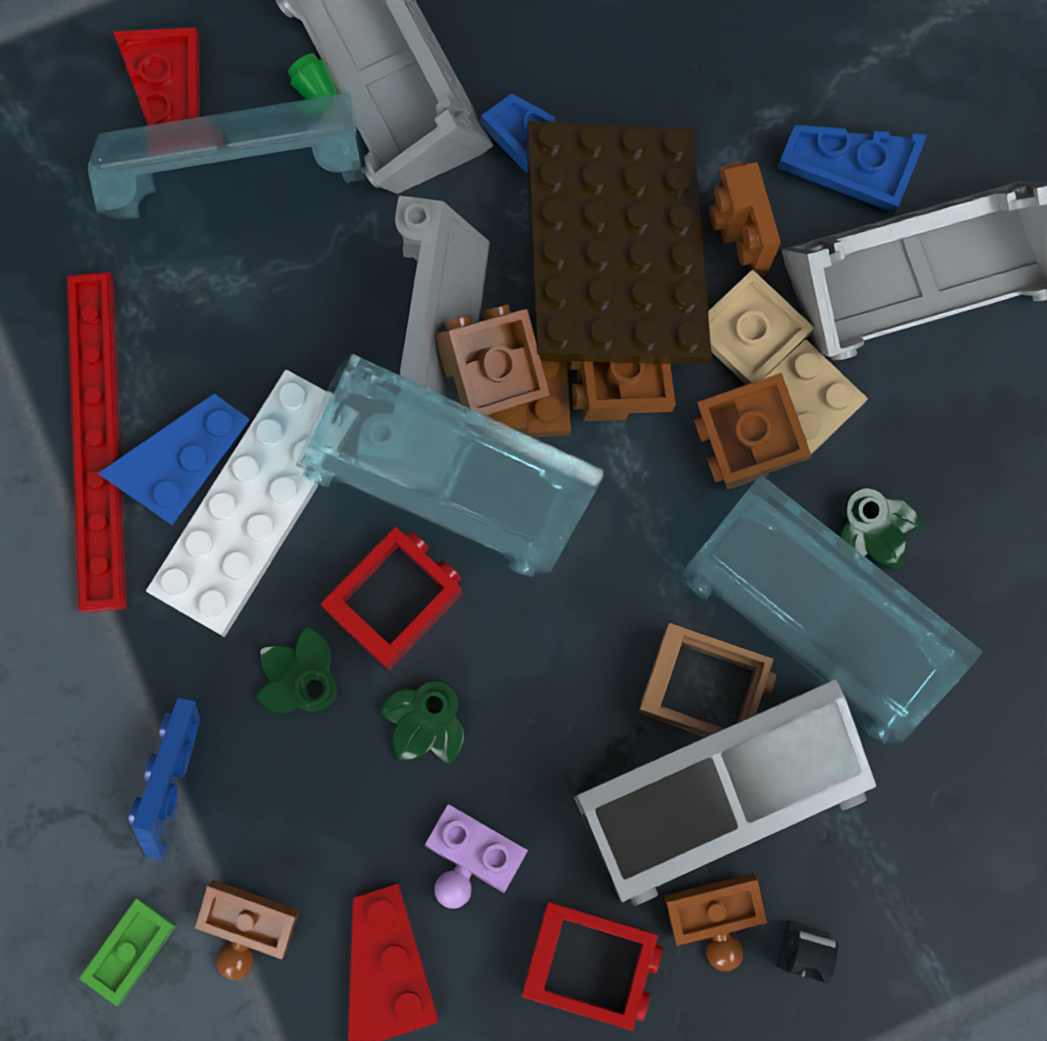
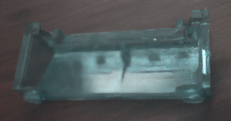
M351 93L100 133L97 136L88 164L96 212L116 220L139 217L138 205L142 198L147 194L156 193L152 173L312 147L314 157L323 169L330 172H341L345 182L364 180L366 176Z
M351 354L338 366L295 466L305 470L303 477L311 482L324 487H328L331 481L342 482L500 552L511 561L508 568L533 578L535 572H551L596 492L604 473L603 470L354 354Z
M762 475L752 484L682 573L688 578L687 586L703 599H707L710 595L718 599L721 597L825 683L837 679L845 699L862 712L861 716L866 722L863 729L882 744L890 742L894 745L904 742L971 668L983 652Z

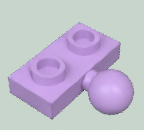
M448 804L425 843L426 848L456 865L454 870L443 873L435 883L434 891L438 902L452 909L463 906L471 896L472 888L469 879L472 875L505 893L528 850Z

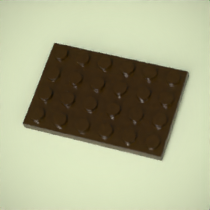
M528 121L526 146L533 319L537 355H540L541 361L708 365L712 358L694 129Z

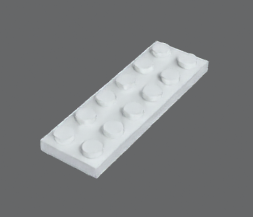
M286 369L146 592L225 637L362 416L360 410Z

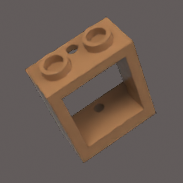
M669 623L664 631L637 713L704 737L724 730L722 727L661 706L680 647L682 646L751 670L752 675L736 724L757 715L761 697L769 698L777 674L770 671L774 659ZM757 736L749 739V741L755 742ZM747 741L742 742L734 747L741 749L746 746Z

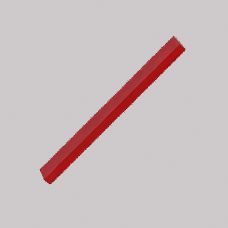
M110 272L67 276L78 611L81 613L123 610L127 609L122 491L98 474L121 458L114 277Z

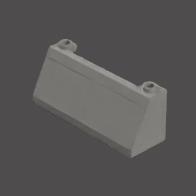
M276 0L279 8L289 18L295 16L303 22L321 59L325 61L331 78L370 151L364 158L366 163L364 172L375 187H381L396 194L401 193L482 155L494 146L487 132L481 127L478 115L416 0Z
M1013 182L781 249L784 264L802 315L814 327L812 334H810L813 346L821 354L828 357L831 356L832 360H843L857 355V348L863 346L864 340L1019 295H1032L1033 301L1047 300V182Z
M399 196L395 223L398 232L403 236V255L408 258L413 257L417 261V269L393 413L377 412L370 415L363 422L360 429L357 455L369 480L454 491L464 413L454 377L446 378L434 334L446 331L445 321L470 315L472 323L479 322L490 241L444 201Z

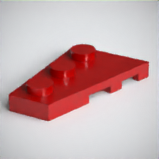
M197 29L114 31L113 33L123 55L126 68L158 151L201 150L200 59Z
M398 883L353 898L348 1041H383L438 1023V1014L400 884Z

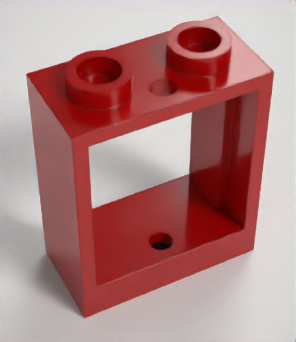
M397 527L320 604L332 618L389 671L463 594L461 586L457 583L461 576L444 560L437 565L425 554L429 547L413 531L410 530L405 535ZM399 547L443 590L389 645L345 602Z
M548 901L523 986L522 997L633 1031L635 1020L643 1021L645 1018L650 993L643 990L648 972L656 974L663 946L656 944L658 935L653 932ZM563 919L641 943L622 1012L544 988Z

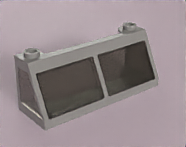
M837 679L585 791L574 799L619 901L624 902L630 899L632 905L636 906L658 896L655 887L834 805L839 804L843 811L866 801L867 797L864 792L876 787L847 701Z

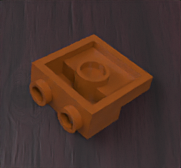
M742 162L730 163L720 168L719 176L721 180L719 185L713 189L715 201L709 207L711 224L715 231L720 230L724 244L737 241V255L742 266L747 265L749 272L753 269L760 277L765 276L769 272L781 241L758 162L746 165Z
M509 304L483 311L485 320L472 323L470 315L445 321L446 331L434 334L446 378L454 377L465 420H473L550 395L540 355H537V344L527 309L510 312Z
M541 361L550 393L549 396L474 419L475 426H483L484 439L571 435L567 361Z
M568 361L569 369L577 370L579 383L573 384L572 403L574 410H582L583 422L626 420L629 413L672 412L676 406L670 364Z
M782 373L697 402L701 415L693 419L701 442L710 440L715 453L714 456L707 458L715 483L724 480L727 490L767 477L769 472L811 458V452Z

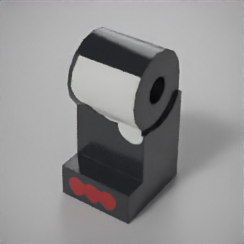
M787 921L777 968L791 974L828 984L833 976L837 961L838 942L829 939L831 933Z

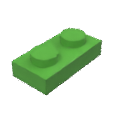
M136 898L79 979L115 1006L121 1005L177 924L142 898Z

